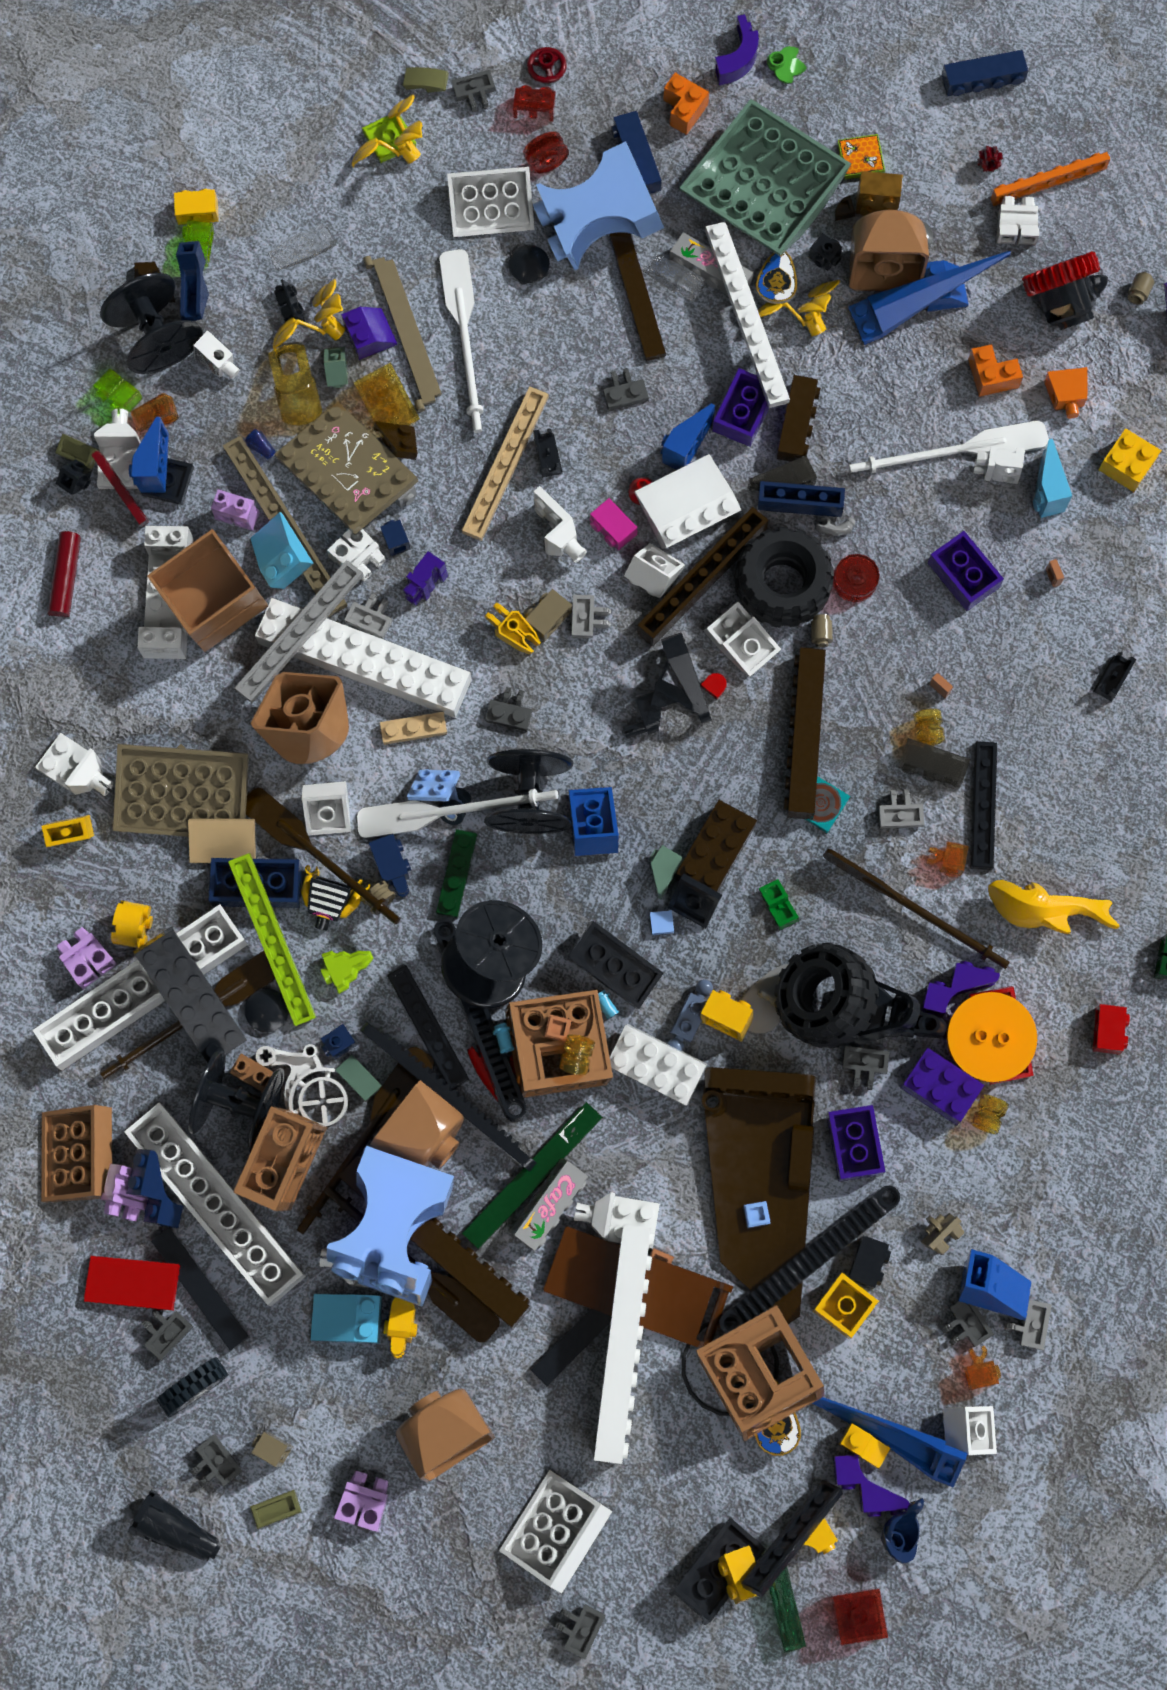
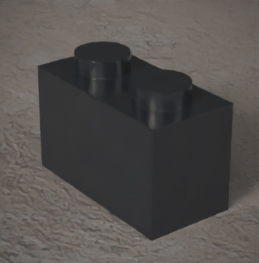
M863 1235L848 1277L856 1284L870 1289H875L876 1285L880 1286L884 1273L881 1272L883 1263L887 1264L891 1255V1251L888 1250L889 1244Z

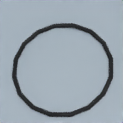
M733 1317L725 1319V1321H736ZM709 1322L701 1325L698 1334L708 1327ZM686 1344L682 1353L681 1375L688 1393L702 1408L719 1416H730L727 1411H719L704 1404L692 1391L686 1376V1355L691 1345ZM773 1345L770 1349L774 1356V1379L777 1381L779 1378V1357Z

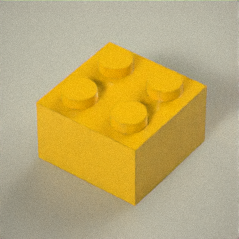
M1125 428L1103 460L1099 471L1132 492H1135L1162 450Z
M712 990L701 1012L702 1023L742 1042L754 1019L751 1005L742 1000L736 1002L730 999L731 995L722 990L718 992Z
M841 1273L813 1309V1312L846 1338L851 1339L879 1301L845 1274Z

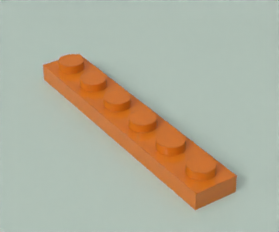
M1108 152L1096 153L1084 160L1077 159L1066 166H1056L1048 172H1038L1032 177L1020 178L1008 185H999L993 189L990 200L993 206L1002 204L1004 196H1013L1014 199L1021 198L1105 170L1111 158Z

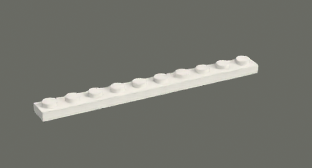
M726 222L706 226L705 232L768 407L772 408L787 404L790 401L788 392Z

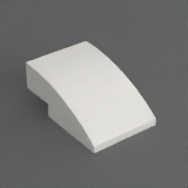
M739 602L734 603L703 630L724 655L748 677L781 650L756 618L751 617Z

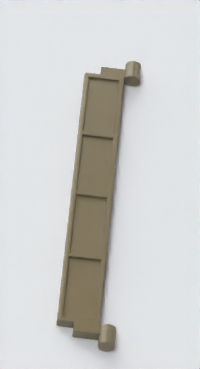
M366 256L363 258L366 269L374 267L421 397V399L414 402L417 412H423L425 410L424 406L435 403V397L441 396L442 393L394 260L385 261L384 257L372 260L370 256Z

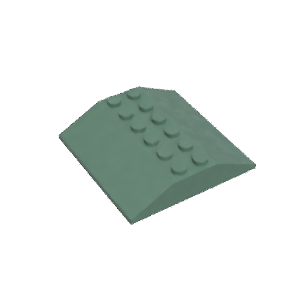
M750 99L680 186L679 190L781 256L805 233L820 214L847 173L851 163L756 101Z

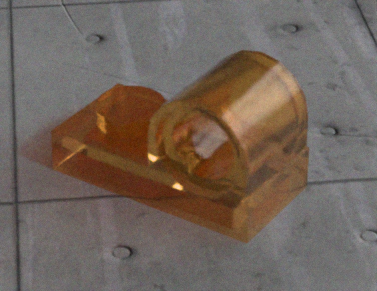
M165 393L131 411L135 428L140 432L149 428L156 417H161L164 424H171L179 418L173 398Z

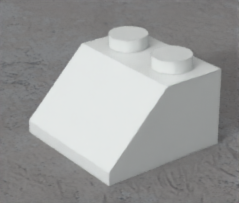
M649 543L634 555L624 577L629 579L632 584L647 590L651 596L661 598L670 589L685 567V564Z
M346 781L303 785L302 803L308 836L351 832Z
M993 1406L943 1408L945 1445L957 1448L967 1453V1455L997 1454Z

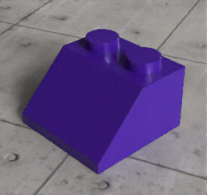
M358 307L341 314L343 325L359 360L397 345L381 308Z

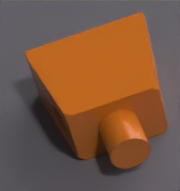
M1087 367L1047 372L1044 383L1054 409H1065L1068 419L1078 417V408L1083 407L1087 401Z

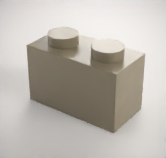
M553 589L549 593H544L539 599L537 607L535 609L531 608L525 615V620L544 642L572 612V604Z
M270 1432L258 1434L252 1443V1447H254L252 1453L274 1467H282L293 1448L292 1445Z

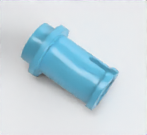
M603 990L598 993L601 1010L608 1020L618 1014L619 1011H617L609 998L610 994Z
M507 1023L494 1026L493 1034L497 1036L500 1053L513 1051L514 1046L509 1033L511 1028L507 1026Z

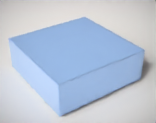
M672 910L650 912L652 935L674 933Z
M766 1201L743 1205L747 1228L771 1224Z

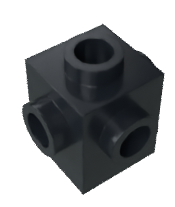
M822 233L810 247L809 258L818 267L829 271L832 266H837L841 261L842 246L836 239H831Z
M75 459L61 467L55 484L73 495L82 489L85 490L90 485L92 470L86 467L84 463Z

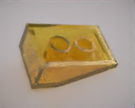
M386 363L352 382L374 423L379 421L410 425L420 419L391 363Z

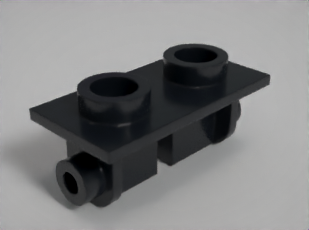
M281 279L282 285H277L274 293L280 306L286 304V306L280 308L284 321L286 322L291 318L305 321L303 316L304 309L296 297V288L293 284H289Z

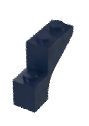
M199 241L179 243L176 252L181 275L180 316L182 320H202L209 297L203 277L206 260Z
M136 1149L131 1176L128 1180L127 1194L148 1199L143 1222L179 1228L183 1206L172 1202L165 1193L157 1153L153 1150Z

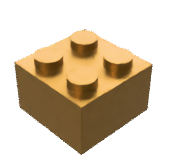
M861 171L855 214L865 216L881 210H898L903 175Z

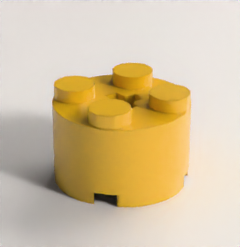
M121 900V903H118L113 917L112 925L115 926L116 933L111 932L112 944L139 948L147 943L146 931L152 927L153 916H150L151 906Z

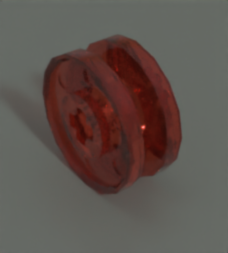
M553 131L537 136L523 150V156L529 162L530 170L536 174L554 170L569 155V149L563 143L562 136L558 132Z
M848 555L836 567L833 580L834 589L846 601L854 603L863 602L870 598L876 590L880 577L879 569L875 562L865 555Z

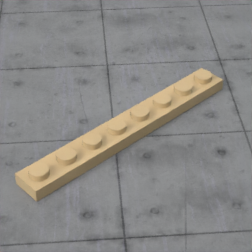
M529 386L462 529V534L480 541L483 540L549 398L548 393Z

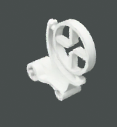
M306 1045L303 1053H291L269 1046L260 1047L256 1052V1061L259 1064L269 1067L287 1064L291 1068V1073L286 1081L284 1090V1101L287 1110L298 1115L302 1114L303 1117L312 1120L305 1113L303 1106L319 1105L320 1101L303 1102V1096L310 1085L319 1081L320 1097L325 1098V1080L337 1085L343 1094V1097L327 1099L326 1102H344V1106L340 1115L333 1121L328 1122L327 1107L322 1105L323 1123L319 1124L330 1126L343 1118L348 1108L347 1092L342 1084L330 1078L331 1072H335V1069L323 1067L319 1058L320 1051L316 1045ZM311 1047L314 1048L313 1055L309 1054V1049ZM268 1050V1053L272 1054V1058H269L268 1062L266 1063V1060L263 1059L262 1056L265 1055L266 1051ZM325 1071V1077L312 1079L306 1084L302 1081L312 1073ZM299 1085L302 1088L298 1098L299 1109L294 1110V1094Z

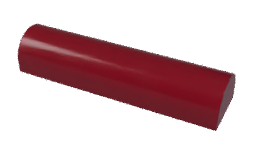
M59 532L47 612L49 616L70 617L81 542L80 535L74 532Z

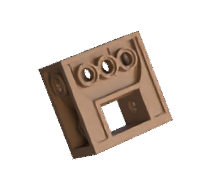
M598 990L509 1002L504 1012L507 1026L511 1028L509 1033L514 1046V1050L511 1053L515 1077L523 1098L605 1086L611 1081L613 1074ZM550 1014L572 1020L566 1043L544 1038ZM573 1015H577L579 1019H575ZM528 1021L534 1022L536 1026L530 1025ZM578 1051L582 1073L545 1079L541 1056Z
M271 1106L233 1193L274 1211H291L327 1127L287 1109Z
M777 1305L696 1350L701 1366L744 1442L825 1396L823 1383ZM783 1341L800 1373L777 1385L760 1353ZM725 1364H731L728 1368L722 1367ZM736 1384H743L741 1388H734ZM748 1404H754V1405H755V1406H754L753 1408H751V1409L745 1408V1406L748 1405Z

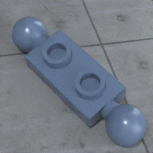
M703 979L696 984V995L693 993L688 994L670 1030V1033L676 1037L669 1040L668 1045L683 1051V1040L688 1043L692 1041L702 1021L701 1012L707 1002L704 998L708 997L713 990V985L709 980Z

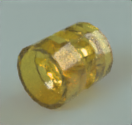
M925 709L913 714L914 725L918 728L916 739L919 746H933L945 741L944 728L940 726L943 723L941 710Z
M567 1035L564 1045L566 1052L562 1054L559 1067L571 1074L586 1075L590 1065L588 1057L593 1054L595 1042L581 1035Z
M982 1094L977 1105L979 1111H975L970 1124L979 1130L997 1135L1002 1125L1000 1118L1005 1117L1009 1104L997 1097Z

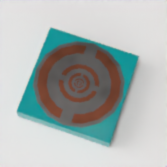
M817 776L814 818L804 820L828 834L851 796Z

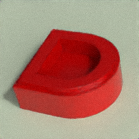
M713 673L701 684V688L718 700L726 690L727 681L723 675Z

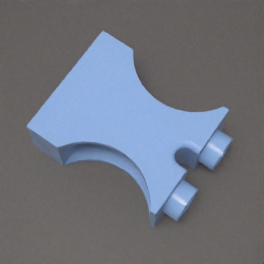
M626 141L603 152L597 170L588 180L578 186L568 189H553L541 183L536 184L542 200L533 204L535 212L543 227L553 222L557 233L548 238L549 245L556 260L561 261L568 258L574 270L579 269L580 261L588 247L605 235L624 232L644 238L664 228Z
M366 1146L357 1169L356 1185L366 1202V1212L359 1226L351 1234L339 1241L328 1244L327 1261L333 1263L331 1271L340 1277L357 1280L359 1274L365 1272L369 1263L376 1262L379 1264L378 1279L375 1284L378 1289L397 1296L402 1295L404 1288L415 1292L417 1273L412 1268L406 1250L408 1242L413 1233L423 1223L444 1214L452 1192L454 1176Z

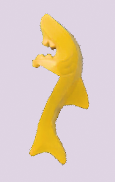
M996 880L988 886L989 896L997 911L1003 918L1017 927L1038 928L1045 926L1063 934H1070L1071 931L1067 917L1081 914L1091 917L1109 928H1119V924L1109 914V909L1112 905L1110 900L1048 895L1041 885L1034 882L1026 885L1024 890L1022 887H1018V885L1005 880Z

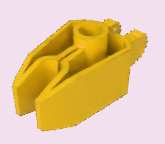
M495 603L494 609L505 618L500 622L489 612L485 615V618L496 627L495 636L518 651L532 654L534 650L525 642L524 638L536 646L540 645L541 642L535 630L519 611L509 612L499 603Z
M396 1297L391 1304L389 1321L385 1320L384 1334H387L388 1340L391 1341L390 1351L392 1357L400 1359L405 1354L406 1342L411 1343L412 1337L416 1338L417 1324L414 1323L415 1305Z

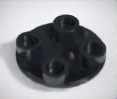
M525 245L516 249L510 256V272L521 284L525 285L540 281L549 273V257L540 247Z
M261 989L249 997L245 1005V1017L253 1029L260 1032H273L286 1024L289 1011L280 992L274 989Z

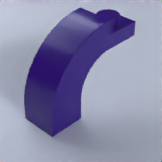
M745 14L737 16L736 28L741 43L740 47L731 54L715 57L714 69L719 85L729 84L741 79L751 70L756 61L759 34L758 30L752 31L751 22H747Z

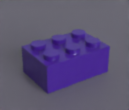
M740 368L738 369L713 421L712 429L715 433L751 447L769 409L757 375Z
M962 531L931 553L927 562L966 611L998 590L1004 580L965 531Z
M927 1047L901 1086V1089L957 1126L983 1089L984 1084Z
M873 1105L828 1112L826 1118L838 1182L883 1175L886 1171Z

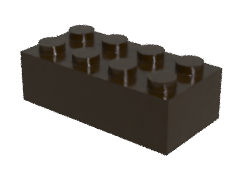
M718 800L677 871L676 880L680 881L683 874H686L719 892L755 829L757 820Z

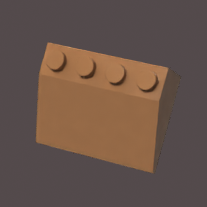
M89 1105L42 1112L41 1202L101 1199L102 1193H104L109 1166L112 1164V1107Z

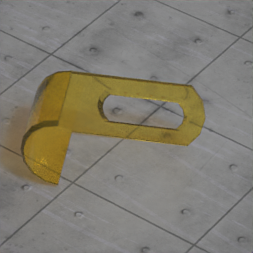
M292 344L276 348V352L273 350L268 353L275 384L274 392L281 418L289 425L300 426L309 424L322 414V406L315 379L311 375L305 346ZM289 352L296 353L300 371L292 375H283L279 356Z

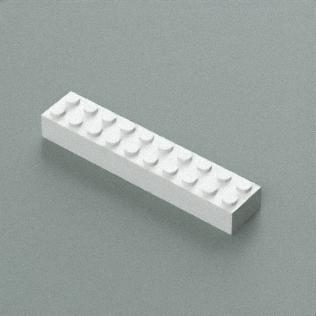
M272 598L255 634L258 644L270 648L303 609ZM327 618L293 656L294 658L437 712H444L445 715L456 718L471 683L469 671Z
M220 904L176 933L203 974H206L248 945ZM136 960L35 1028L33 1032L56 1067L64 1070L156 1008L165 999L139 960Z
M160 1102L124 1131L138 1149L153 1150L157 1153L163 1180L268 1306L274 1305L306 1277L239 1195L233 1193L234 1189Z
M623 1224L596 1439L595 1461L622 1464V1459H627L629 1443H625V1435H630L632 1420L628 1419V1411H633L635 1396H630L631 1387L636 1388L638 1374L633 1372L634 1364H639L640 1349H636L637 1340L642 1341L643 1326H639L640 1317H645L646 1303L642 1302L643 1293H648L649 1280L645 1279L646 1270L650 1271L652 1256H648V1247L653 1248L655 1233H650L651 1228Z

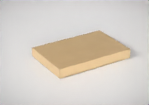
M255 819L188 820L190 863H211V858H238L248 853L251 854L252 859H256Z

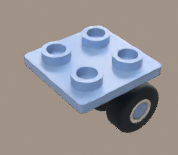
M419 770L407 794L408 800L444 801L441 807L471 803L470 794L462 788L455 787L460 777L459 771ZM466 813L441 816V819L447 824L458 825L464 820Z

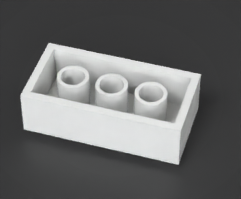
M629 1024L625 1025L610 1056L611 1068L684 1105H688L708 1065Z

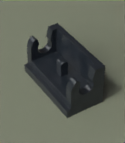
M548 428L547 433L541 434L539 429L533 430L534 444L542 478L563 474L552 430Z
M1118 652L1116 656L1113 655L1093 692L1111 702L1137 660L1132 656L1125 659L1122 657L1123 652Z

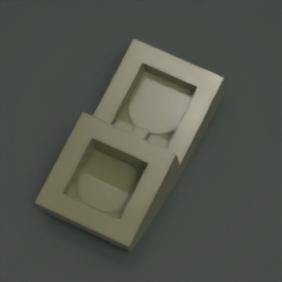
M406 68L403 86L406 90L424 88L427 93L446 91L449 73L434 68Z

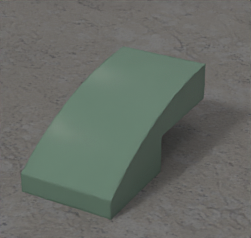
M353 1055L336 1069L339 1075L365 1102L382 1087Z

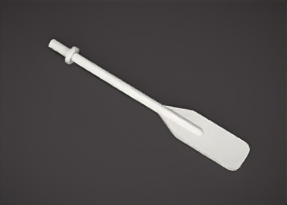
M458 249L442 253L440 256V266L446 308L460 328L470 401L467 414L472 416L474 433L482 432L480 415L484 411L483 406L478 405L468 333V323L475 301L468 254L465 250Z
M1026 422L984 430L961 445L875 460L874 456H870L866 462L849 464V472L870 470V473H876V468L964 452L977 455L978 450L989 452L991 446H996L997 450L1007 449L1012 453H1015L1016 448H1025V452L1045 448L1049 438L1046 427L1042 422Z
M530 789L527 795L440 808L416 800L362 808L358 812V832L364 838L421 830L441 816L530 803L532 807H537L540 801L558 799V792L554 790L538 793L536 789Z

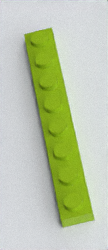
M248 853L228 861L294 1025L297 1026L315 1019V1012L251 854Z

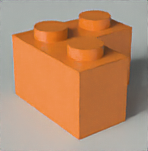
M677 73L673 74L664 87L663 101L674 106L670 113V126L687 135L708 106L709 91Z
M992 344L971 349L968 362L979 397L1020 387L1023 375L1018 359L997 363Z

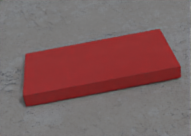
M90 1256L84 1302L174 1311L180 1265Z

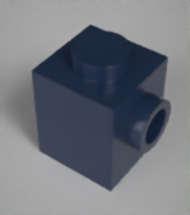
M344 1024L321 1038L324 1044L320 1047L327 1057L332 1055L334 1060L356 1047L357 1044Z

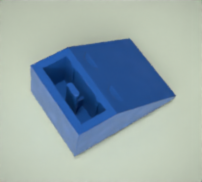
M971 1249L964 1264L958 1301L1026 1320L1031 1281L994 1255Z

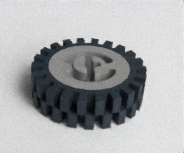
M217 1357L212 1358L164 1391L157 1398V1402L169 1418L216 1387L217 1384L221 1383L228 1376V1373Z

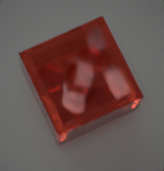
M875 1587L830 1595L838 1643L840 1645L888 1638L879 1588Z

